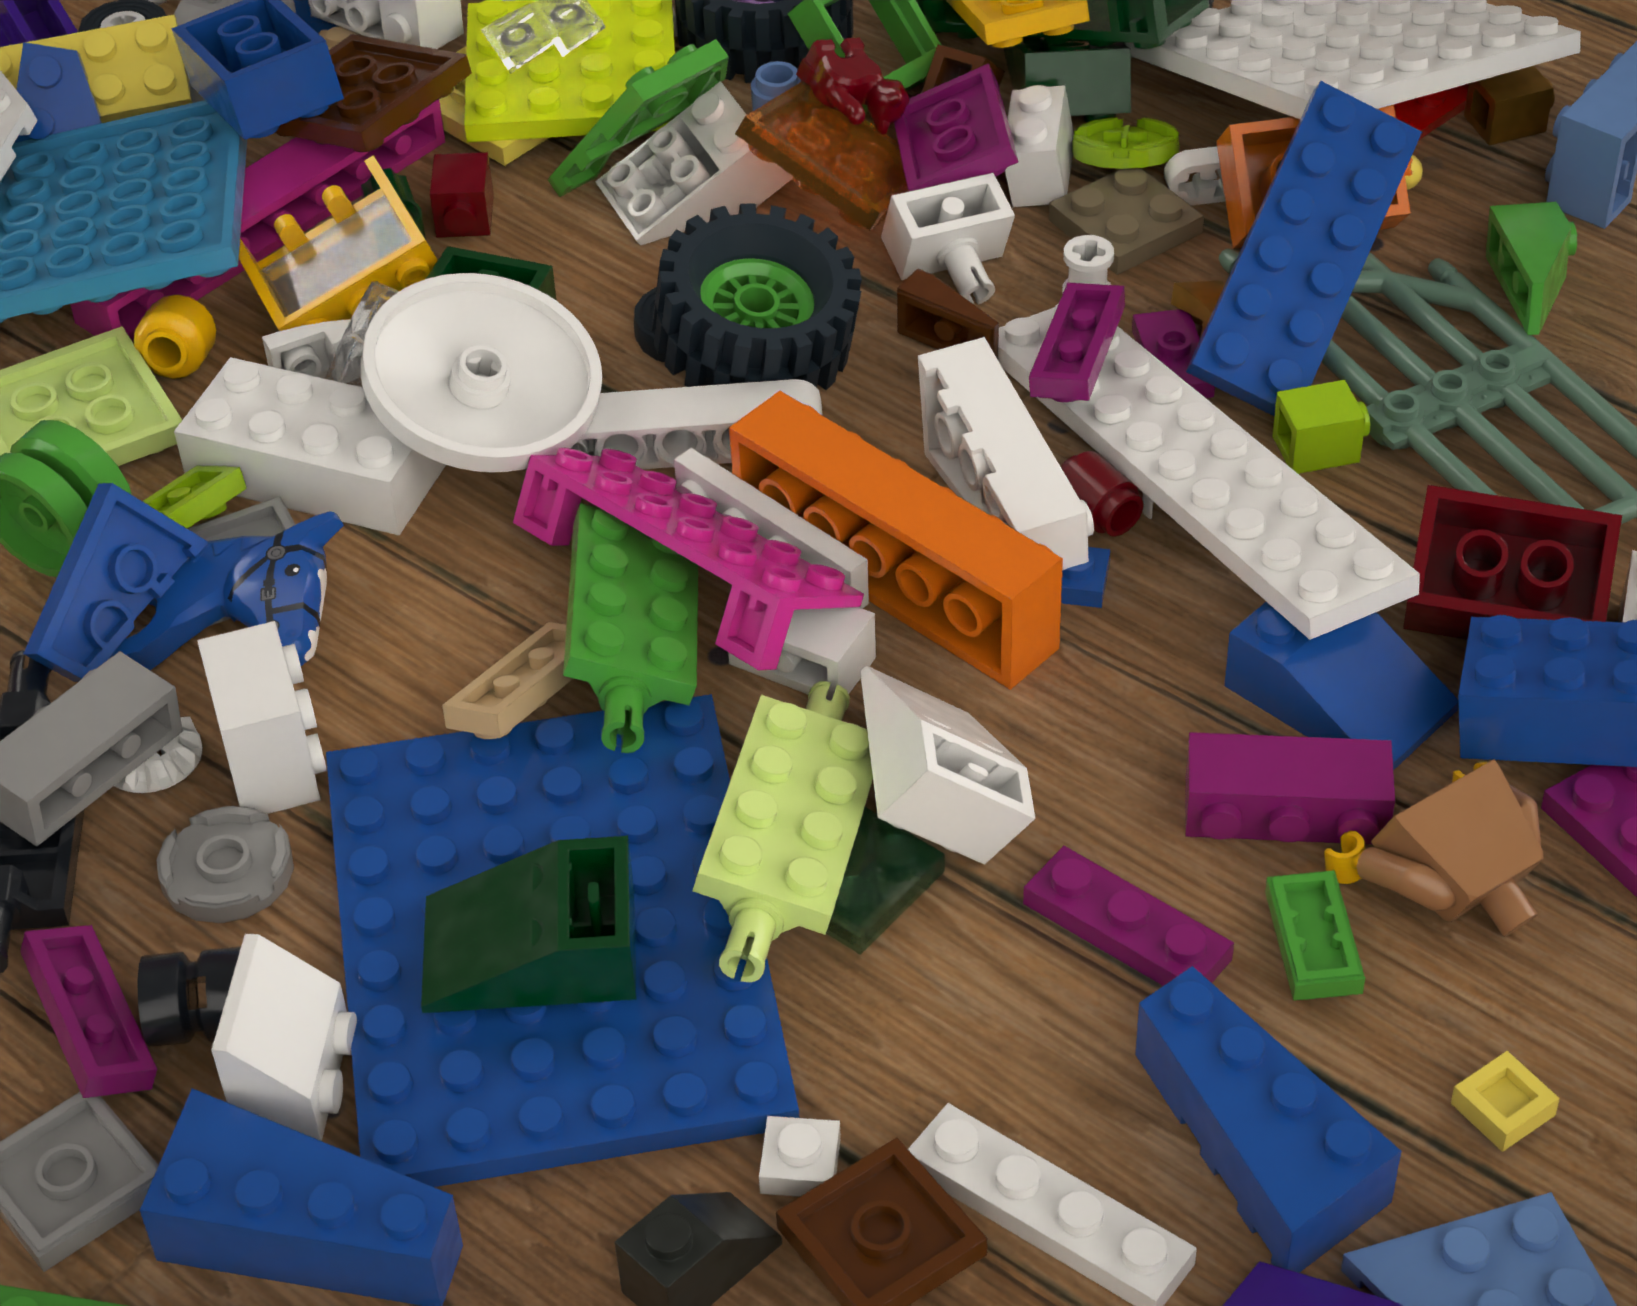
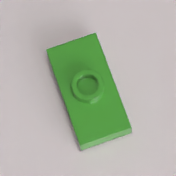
M1335 870L1267 877L1265 894L1293 1001L1363 994L1365 976Z

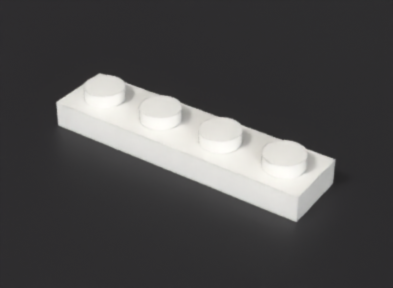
M689 448L674 459L676 490L678 492L707 497L717 503L716 511L720 512L721 515L748 520L759 527L757 534L768 540L782 541L801 550L800 558L810 564L824 565L842 572L845 575L844 583L864 593L860 608L863 609L869 604L868 559L695 449Z
M949 1103L945 1105L908 1149L947 1194L1134 1306H1164L1195 1265L1197 1251L1195 1246Z

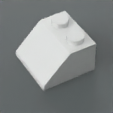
M259 934L244 935L212 1047V1054L226 1102L322 1141L328 1114H337L341 1106L343 1076L340 1066L343 1055H352L351 1045L357 1025V1017L354 1012H347L340 982Z

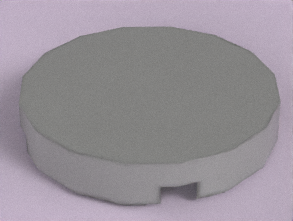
M238 806L205 810L189 818L191 825L184 828L178 835L176 829H174L164 840L156 859L158 879L162 893L172 907L195 921L213 923L245 919L269 907L287 888L294 870L288 834L280 824V827L270 822L268 814L255 808Z

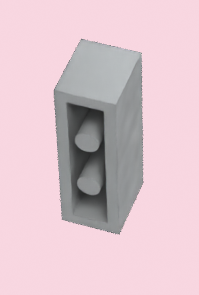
M119 651L98 668L89 671L81 681L49 705L40 708L32 718L0 741V822L35 846L40 845L183 732L176 687Z

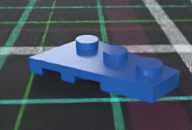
M98 484L23 654L73 682L81 681L89 671L98 668L106 662L135 628L134 620L153 598H161L175 582L172 576L188 558H196L208 544V541L115 484Z

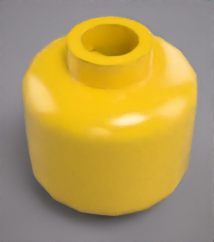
M179 294L164 296L150 306L137 325L134 333V347L155 374L171 379L187 377L199 369L215 344L216 326L213 316L203 304L192 297Z

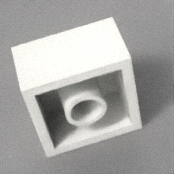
M275 621L197 640L239 806L255 808L269 814L320 801L315 774L326 772L327 768L318 734L306 736L305 730L317 727L308 689L295 691L293 684L304 682L295 644L282 647Z

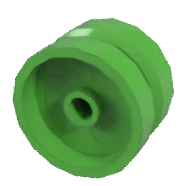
M41 420L11 446L10 453H4L0 456V543L9 553L29 568L50 577H57L98 484L113 483L131 494L130 486L112 458L99 444L79 429L58 420Z

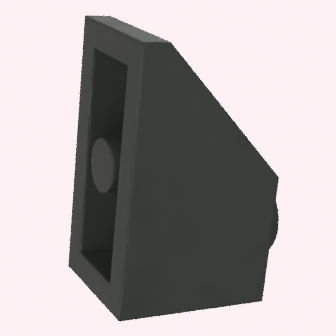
M731 1192L670 1195L615 1241L621 1291L637 1306H711L781 1246L782 1236Z

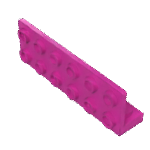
M559 448L556 455L530 456L513 519L514 524L551 546L569 545L573 533L574 520L581 500L584 498L732 584L715 645L757 670L777 669L794 610L861 607L864 593L844 583L845 575L842 572L828 566L810 564L800 558L801 550L782 541L768 540L757 534L759 527L748 520L721 515L720 512L716 511L717 503L707 497L678 492L675 488L676 480L659 472L645 471L636 466L637 459L631 454L615 449H603L601 456H594L574 449Z

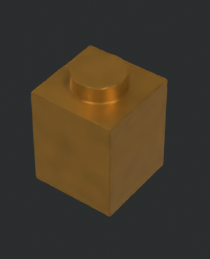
M1535 66L1469 83L1464 117L1489 146L1543 133L1547 130L1550 108L1553 107L1555 101L1554 87L1550 80L1544 77Z

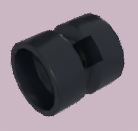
M241 946L203 950L197 961H190L184 952L151 954L141 957L137 980L138 1007L142 1033L149 1047L189 1043L194 1034L200 1031L203 1032L209 1041L215 1040ZM197 983H206L207 1008H199Z

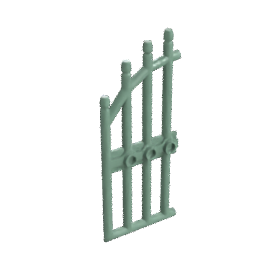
M1227 248L1220 253L1219 262L1230 275L1239 252ZM1372 253L1368 254L1352 293L1384 294L1462 365L1453 370H1442L1436 373L1351 295L1341 317L1415 385L1406 390H1395L1388 393L1331 339L1322 363L1340 380H1346L1351 391L1367 405L1370 418L1369 434L1381 446L1385 445L1392 450L1411 447L1455 489L1497 495L1432 434L1442 429L1459 426L1540 502L1584 509L1481 414V412L1488 409L1501 408L1506 405L1612 501L1593 511L1622 515L1621 524L1637 518V490L1528 392L1551 383L1637 459V427L1534 336L1527 335L1524 328L1462 273H1457V269L1449 262L1440 258L1430 262L1428 271L1435 280L1432 281L1392 272ZM1428 303L1472 313L1505 342L1508 347L1483 353Z

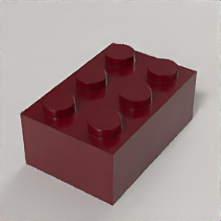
M1428 485L1413 568L1420 573L1419 595L1407 599L1403 629L1468 640L1471 617L1507 615L1517 619L1545 620L1571 617L1583 621L1606 622L1622 515Z

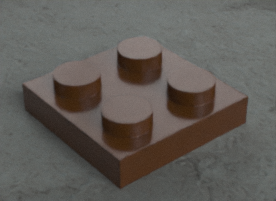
M898 1137L776 1211L777 1229L841 1306H909L987 1255V1237Z

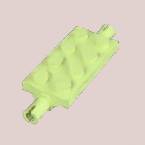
M819 681L811 687L805 709L764 695L760 696L695 880L692 892L719 900L729 915V923L732 929L726 947L720 956L719 967L725 975L734 979L739 961L741 959L746 960L740 980L742 982H755L761 978L765 970V961L771 942L778 938L781 933L800 926L824 935L826 934L873 781L867 729L842 721L850 703V696L845 688L837 685L832 700H827L826 696L831 682Z

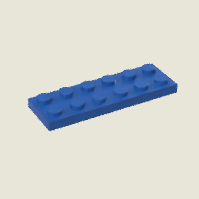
M1323 81L1318 83L1312 92L1187 367V373L1272 416L1275 415L1278 391L1312 385L1422 131Z

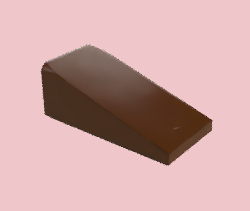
M917 269L897 288V333L938 350L985 337L998 359L999 322L929 272Z

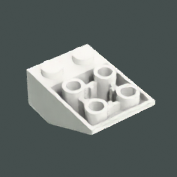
M308 0L311 16L366 37L438 49L464 34L460 0Z
M720 81L708 92L699 96L693 104L668 124L658 129L648 140L623 160L613 165L608 172L595 182L641 246L669 237L676 229L685 232L686 221L696 215H699L708 223L710 212L713 208L726 206L730 215L739 214L740 204H756V207H758L795 176Z
M866 665L860 671L878 818L896 828L907 830L939 844L951 852H957L985 865L1036 819L1027 768L968 712Z

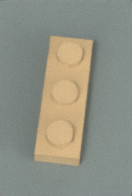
M553 622L546 623L442 705L446 728L474 733L476 737L481 739L501 738L509 734L513 727L534 710L543 706L551 696L574 679L563 676L567 625Z

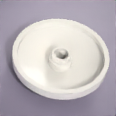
M457 273L416 282L393 295L381 306L370 322L365 335L361 357V380L366 398L380 422L390 433L414 451L442 464L460 469L479 472H510L527 469L531 455H556L559 448L570 449L581 439L589 428L597 408L602 386V367L596 346L581 322L568 309L547 294L521 282L504 277L477 273Z

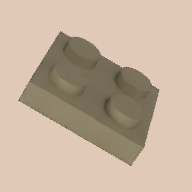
M1143 168L1117 170L1049 203V221L1073 239L1082 235H1095L1105 238L1114 247V261L1108 268L1116 275L1203 233L1204 215L1173 191H1170L1169 188Z

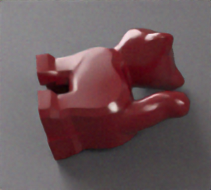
M860 37L845 38L842 41L840 47L846 58H840L835 53L836 47L832 39L813 42L808 54L802 59L796 75L798 78L812 88L815 97L824 106L838 110L852 125H860L865 121V110L862 105H866L877 132L885 135L890 123L902 118L909 103V95L903 84L897 80L883 78L880 67L865 54V44Z

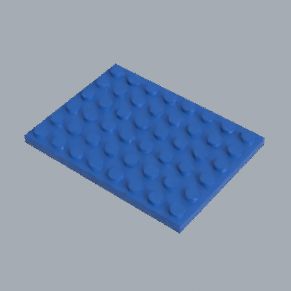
M712 694L692 697L689 706L671 701H663L649 707L643 714L644 743L638 750L632 753H621V735L617 734L615 751L604 746L601 740L602 728L604 727L603 710L518 723L509 734L496 739H481L476 737L474 733L462 731L326 752L348 1012H354L357 1017L351 1053L361 1158L429 1186L438 1187L765 1133L767 1116L799 1118V1108L768 960L766 958L763 975L755 982L747 983L740 981L746 965V960L744 959L739 961L734 979L725 975L719 967V959L726 947L732 929L729 923V915L719 900L692 892L730 783ZM628 836L635 899L636 1000L422 1013L426 896L557 840Z

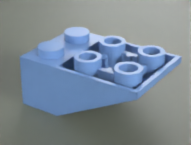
M1637 41L1624 54L1618 53L1612 60L1609 69L1598 80L1592 79L1585 87L1582 96L1571 106L1566 105L1562 108L1553 126V136L1557 137L1555 153L1550 159L1545 172V180L1550 182L1546 202H1557L1564 213L1603 229L1631 202L1637 174Z

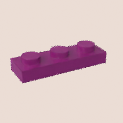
M1067 283L1029 375L1030 397L1051 398L1057 402L1090 400L1125 308L1124 286Z
M1063 846L1024 886L1023 904L1162 986L1191 966L1212 983L1233 959V941L1066 846Z
M92 925L25 931L20 953L82 1097L90 1098L152 1090L157 1067Z

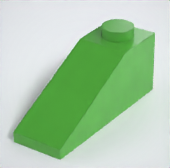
M1557 202L1490 206L1485 257L1527 335H1538L1566 279L1568 256L1575 255L1577 249L1575 224L1567 220Z

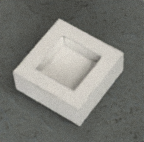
M767 1116L759 1172L760 1194L802 1196L835 1176L841 1139L840 1121Z

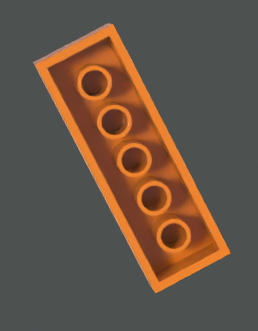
M778 391L729 427L732 474L868 559L869 601L1010 690L1059 649L1063 558L1053 553L1047 546L1029 539L1004 524L998 517L987 514L957 496L949 488L933 482L910 468L902 460L891 457L864 441L858 434L844 429L819 414L811 406L800 403L782 391Z

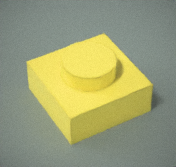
M1506 1051L1455 1085L1451 1104L1503 1152L1556 1116L1560 1098L1511 1053Z

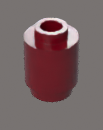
M1086 451L1068 458L1061 465V469L1078 498L1084 500L1088 505L1093 518L1094 531L1116 537L1128 532L1137 523L1144 508V502L1139 496L1138 488L1095 451Z

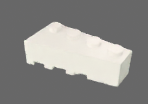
M985 337L918 355L925 456L948 487L965 501L989 515L998 517L1004 524L1036 543L1047 546L1053 553L1063 558L1062 570L1089 562L1088 536L1094 533L1091 511L1086 502L1078 498Z

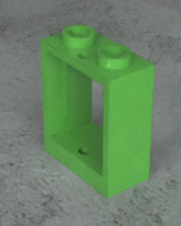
M803 0L787 13L808 50H810L813 42L817 40L832 39L836 47L835 53L840 58H846L840 47L844 39L825 9L839 0ZM869 0L906 63L883 78L900 81L905 90L909 91L926 81L937 45H941L916 0ZM862 105L865 110V115L869 114L867 106Z

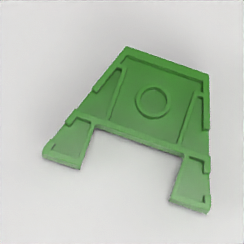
M717 39L698 49L694 44L685 46L669 59L668 65L656 71L652 66H649L634 74L626 82L625 87L627 89L549 177L548 181L558 196L562 197L597 178L613 151L671 121L693 104L699 96L708 92L720 81L725 80L729 56Z

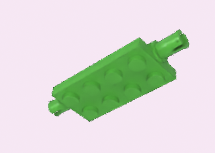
M580 503L573 525L563 676L589 682L599 699L600 707L604 711V727L602 728L601 736L604 746L615 751L617 734L621 735V753H632L638 750L644 743L643 714L647 709L663 700L689 706L697 687L698 565L601 508Z

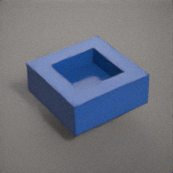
M1088 547L1089 562L1062 570V604L1102 608L1110 566V549Z

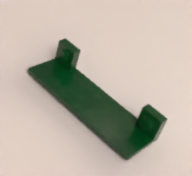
M916 0L936 35L942 32L957 33V36L961 39L979 37L946 0ZM1087 0L1090 21L1074 24V29L1066 34L1049 36L1041 32L1024 36L1023 39L1027 37L1044 38V42L1048 44L1064 43L1072 39L1088 40L1091 46H1107L1116 42L1134 43V46L1138 49L1156 48L1165 44L1166 38L1178 29L1189 26L1193 18L1209 7V0Z

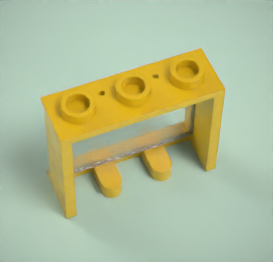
M374 155L364 160L380 186V189L352 205L340 186L332 185L327 187L322 193V200L333 217L309 232L304 233L292 215L284 214L279 216L274 222V228L285 246L259 262L255 260L240 238L239 260L279 331L328 321L373 319L376 312L386 301L402 289L425 280L437 263L438 259Z

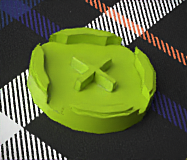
M1118 117L1093 120L1080 125L1074 131L1072 153L1075 159L1084 164L1103 168L1130 169L1156 166L1168 162L1174 155L1179 153V132L1171 124L1151 118L1137 119V127L1123 126V119H1118Z

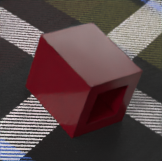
M488 152L434 154L430 200L436 238L491 235L494 193Z

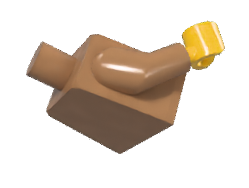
M1495 759L1490 762L1476 763L1473 771L1467 775L1463 774L1460 770L1453 771L1451 784L1395 815L1371 841L1374 847L1365 849L1362 835L1351 830L1345 832L1340 837L1342 853L1335 852L1331 848L1324 850L1326 871L1335 870L1338 883L1350 884L1364 879L1392 890L1431 911H1435L1443 920L1452 922L1482 905L1503 937H1505L1538 915V912L1517 884L1544 860L1541 848L1537 803L1531 796L1508 783Z

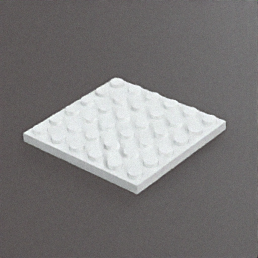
M1232 0L1231 7L1219 10L1215 8L1205 9L1192 19V23L1189 26L1178 29L1166 38L1165 44L1159 47L1138 49L1134 46V43L1125 42V45L1131 48L1132 57L1300 120L1313 90L1320 81L1379 109L1580 53L1581 31L1558 25V19L1554 17H1531L1522 14L1520 7L1510 5L1495 6L1488 4L1487 0Z

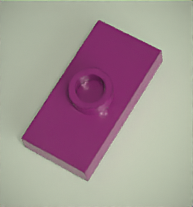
M1181 309L1133 314L1132 332L1135 341L1205 398L1214 397V386L1186 372L1200 341L1191 314Z

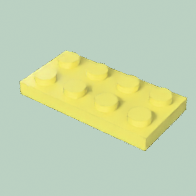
M175 14L25 42L78 51L88 76L92 95L96 100L102 117V123L193 103L188 75L172 32V28L178 26ZM23 43L0 47V71L16 90Z

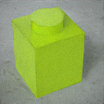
M1346 380L1277 392L1272 437L1290 468L1300 474L1360 462L1363 437H1367L1370 433V418L1366 405L1362 401H1356Z

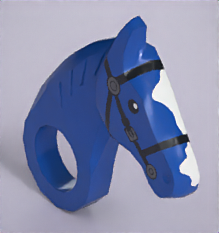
M329 511L315 515L274 536H240L208 541V544L196 558H188L172 576L175 582L161 598H153L149 605L156 607V613L150 623L139 633L126 638L108 659L121 651L145 668L152 670L202 630L223 617H230L234 622L239 620L247 627L275 621L282 647L295 644L300 665L302 666L314 656L317 647L327 585V563L323 546L344 526L340 517L335 512Z

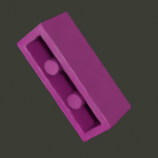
M1189 732L1185 776V837L1341 843L1340 837L1345 832L1352 830L1362 835L1365 844L1373 845L1371 842L1373 838L1393 818L1395 788L1391 740Z

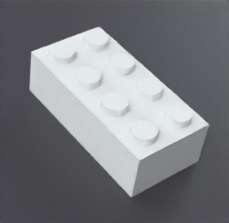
M232 357L229 358L174 431L184 473L197 465L240 467L247 489L238 494V497L259 502L281 497L287 509L312 515L331 511L335 512L342 522L399 536L446 466L414 451L390 433L373 412L363 387Z

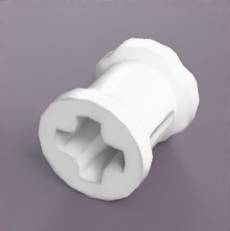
M1082 235L1074 237L1064 246V261L1069 267V276L1063 283L1062 295L1067 283L1112 285L1107 280L1108 267L1114 261V247L1108 240L1095 235Z

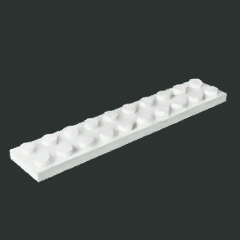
M1058 304L1054 308L1027 318L1013 319L1005 326L999 327L998 361L1002 368L1029 392V375ZM1118 326L1089 401L1057 402L1051 398L1036 397L1309 640L1419 595V572Z

